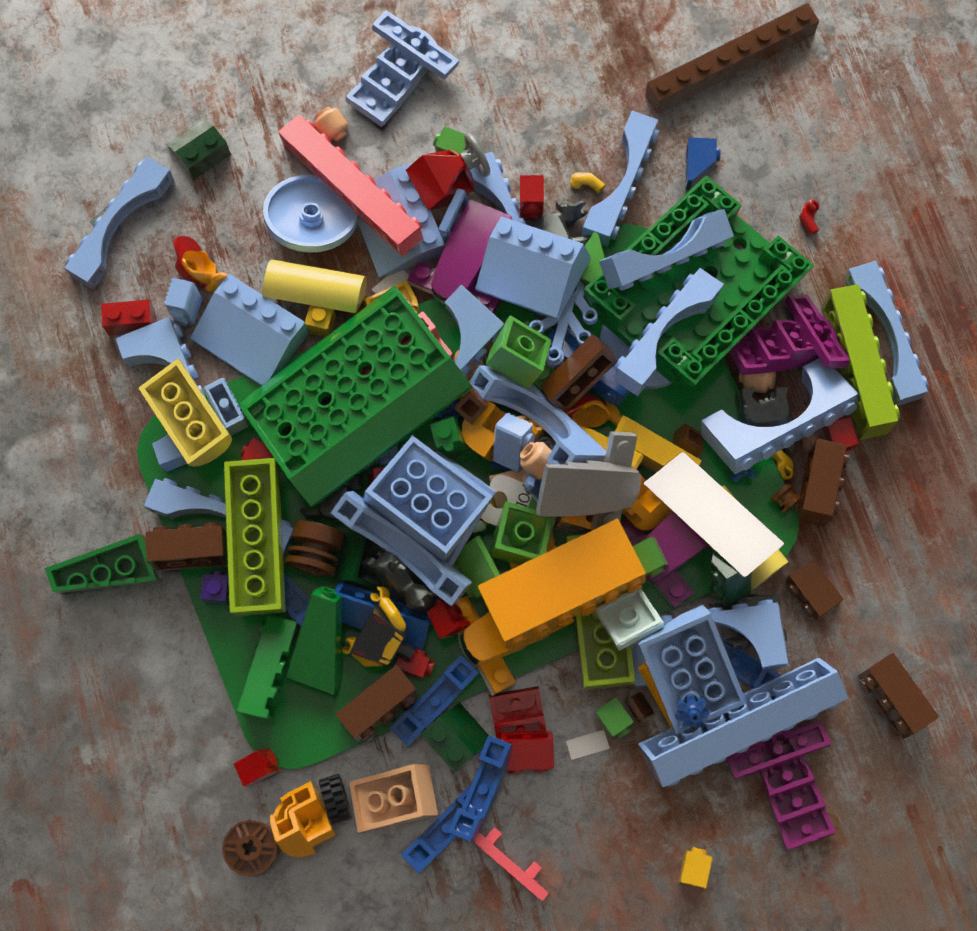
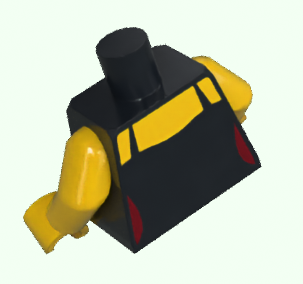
M377 586L380 596L376 593H371L370 598L375 602H379V605L376 604L358 637L346 639L350 646L343 647L342 651L345 654L351 653L365 667L389 666L395 655L409 662L416 648L404 642L408 632L406 623L389 598V590L386 587Z

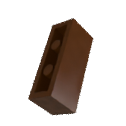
M591 334L540 386L550 402L566 413L618 360L606 344L594 334Z

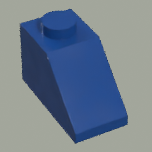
M688 138L686 146L685 190H691L700 180L714 170L716 161H720L721 148L717 147V138Z

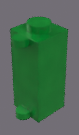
M454 417L430 424L436 448L450 459L457 458L461 463L466 462L467 454L472 453L473 450L465 443L462 435V424Z

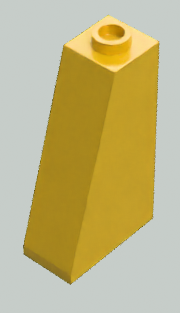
M624 415L615 432H630L637 435L635 451L644 456L640 465L655 472L661 470L682 452L698 466L702 461Z

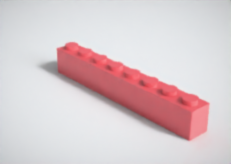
M298 115L278 131L283 145L399 255L404 256L423 240L420 222L415 217L410 218L404 207L400 203L395 204L388 192L383 188L380 190L373 178L368 174L365 176L357 163L353 160L350 162L339 147L335 148L331 145L330 139L324 133L320 134L317 132L315 125L309 119L306 121Z

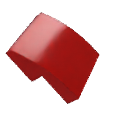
M538 686L501 692L494 696L492 694L489 695L496 738L502 740L501 733L547 731Z

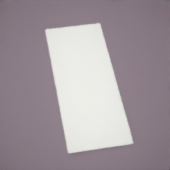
M684 452L680 453L644 482L656 496L744 577L784 545L778 537Z

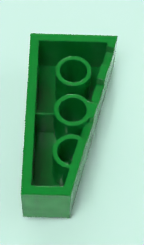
M141 533L45 568L52 591L58 594L161 582L158 572L146 561V538Z
M269 615L266 621H262L259 630L261 638L259 644L254 648L253 662L248 671L246 684L237 708V712L244 717L274 724L300 628L297 622Z

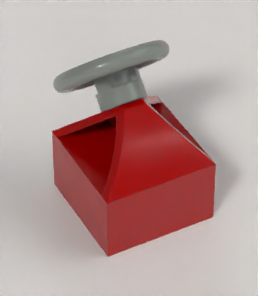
M465 134L464 141L467 150L460 154L453 149L423 154L406 169L408 176L428 210L449 206L457 188L465 190L467 196L475 190L469 174V170L475 166L483 176L488 177L491 170L487 158L472 134Z

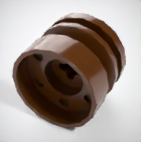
M295 521L291 539L299 543L300 546L288 547V553L294 556H286L284 564L307 575L333 577L336 574V568L331 565H337L339 559L329 554V552L342 551L346 535L344 532L324 524L310 521Z
M254 820L239 822L230 828L224 837L222 846L224 860L229 868L239 875L251 877L266 875L275 869L281 860L282 850L275 841L272 827L266 823ZM254 841L253 846L257 848L256 852H250L248 855L249 851L245 849L246 844H252Z

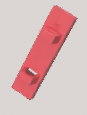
M494 827L486 837L482 833H478L473 842L539 900L543 901L549 893L534 879L542 867L534 861L526 872L520 869L494 846L502 835L497 828Z

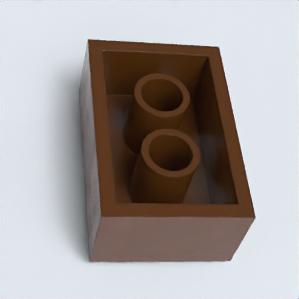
M817 438L810 448L800 492L802 498L798 502L796 518L800 522L824 527L829 520L832 521L834 515H837L840 501L836 500L838 491H842L844 477H841L843 468H846L849 454L845 453L847 445Z
M205 523L203 527L193 528V525H180L178 529L168 530V527H155L153 531H146V561L156 571L227 566V532L218 523Z
M894 652L858 675L861 679L859 681L860 686L875 699L874 705L880 714L887 716L891 722L889 726L896 736H901L902 739L912 736L939 718Z
M396 665L336 713V716L358 743L361 741L367 743L376 736V729L382 724L385 727L397 718L396 713L402 708L406 711L417 702L418 692Z

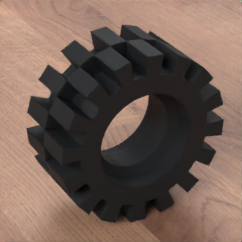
M340 774L320 779V791L331 824L351 819V809Z

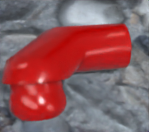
M816 200L806 202L799 215V220L809 236L816 234L820 230L814 221L816 212L819 210V203Z

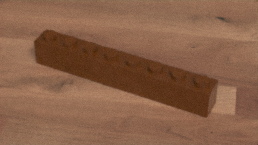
M806 3L647 82L645 96L655 112L659 113L815 35L819 19L810 5Z

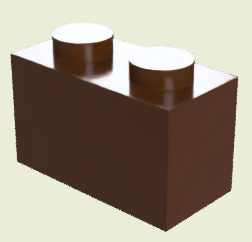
M814 559L786 579L788 583L786 586L789 592L794 597L797 596L803 603L801 605L803 611L808 617H813L815 621L844 600Z

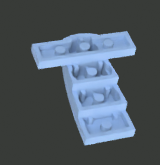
M387 10L372 24V30L392 45L377 57L376 64L361 76V82L346 96L348 104L381 127L405 102L428 69L445 80L459 64V60L436 45L434 39L427 32L407 25Z

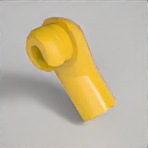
M576 172L572 175V179L569 182L570 186L574 189H580L582 184L588 185L598 194L606 186L592 173Z
M782 450L774 453L771 457L776 461L783 480L791 479L794 476L793 461Z

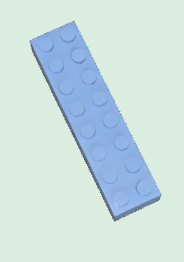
M817 658L743 693L747 704L704 722L700 727L695 726L677 735L670 728L639 743V748L649 771L662 787L673 786L680 779L688 775H696L702 772L703 768L711 764L721 763L734 753L744 752L757 742L767 741L780 731L792 729L796 723L815 718L823 710L838 707L842 701L848 699L838 671L820 658Z

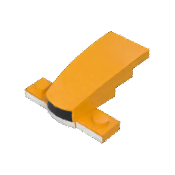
M468 596L461 598L456 603L462 610L464 621L469 620L471 623L469 627L458 633L459 646L468 662L478 669L492 696L512 687L516 683L502 657L523 650L526 646L547 638L550 634L564 628H560L559 625L549 629L550 633L544 637L537 639L534 636L526 640L527 644L519 649L513 650L512 647L507 649L490 612L479 618Z

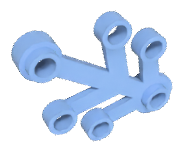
M580 280L576 286L577 290L572 293L558 320L547 317L542 321L533 320L529 324L531 328L540 326L541 329L538 332L543 334L545 330L558 323L552 347L549 348L546 365L553 369L558 368L565 360L561 349L568 325L576 335L579 345L584 342L580 340L581 336L589 337L591 335L589 331L583 329L573 314L574 303L583 313V321L586 324L592 325L598 320L597 311L590 308L583 298L585 287ZM593 314L594 318L587 319L586 315ZM557 353L558 357L551 358L550 354Z

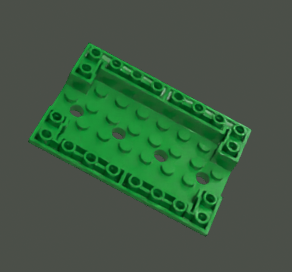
M708 176L700 180L625 251L634 250L641 254L662 255L681 241L688 231L692 220L722 209L725 210L734 235L725 240V245L712 249L711 246L707 248L708 252L697 257L691 255L689 256L690 261L676 265L673 263L668 271L659 274L655 271L652 273L653 277L648 280L639 282L637 279L633 281L634 286L620 291L619 287L609 289L603 271L583 290L591 308L597 311L598 320L630 347L636 339L640 341L643 338V330L649 323L654 324L657 321L656 315L663 306L667 308L670 305L669 300L676 290L681 291L684 288L682 285L690 273L694 275L699 268L704 271L713 272L715 278L724 284L718 298L705 313L689 316L672 325L661 336L656 347V370L669 382L692 387L815 266L779 235L769 242L737 216L742 205ZM733 243H741L744 246V250L735 248Z
M393 286L240 401L242 411L288 479L307 503L314 508L473 387L405 297ZM404 337H412L409 344L401 345ZM372 366L369 374L361 375L363 368ZM332 396V400L328 405H321L325 397ZM287 426H292L291 432L286 436H282L283 429Z

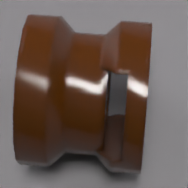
M787 483L770 500L773 503H777L780 506V511L784 514L797 504L802 497L792 491V486Z

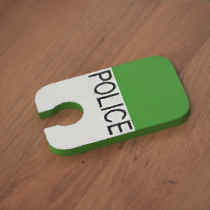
M500 474L494 476L490 481L489 487L495 491L503 492L506 495L507 502L532 509L537 508L538 502L524 489L525 483ZM489 503L481 517L482 520L497 526L502 508H494ZM553 516L549 537L553 530L557 516Z

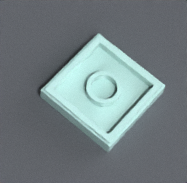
M642 589L634 590L631 594L626 592L619 596V600H614L608 605L603 604L597 607L595 611L619 651L664 628L662 619Z

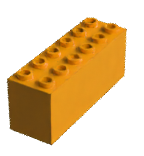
M617 518L478 585V588L506 648L512 647L513 650L525 646L527 644L526 640L534 636L537 639L550 633L549 629L554 626L564 627L574 621L573 617L581 613L583 616H587L597 610L596 606L604 602L608 605L614 600H619V595L627 591L631 594L634 590L642 589L641 584L645 583L646 572Z

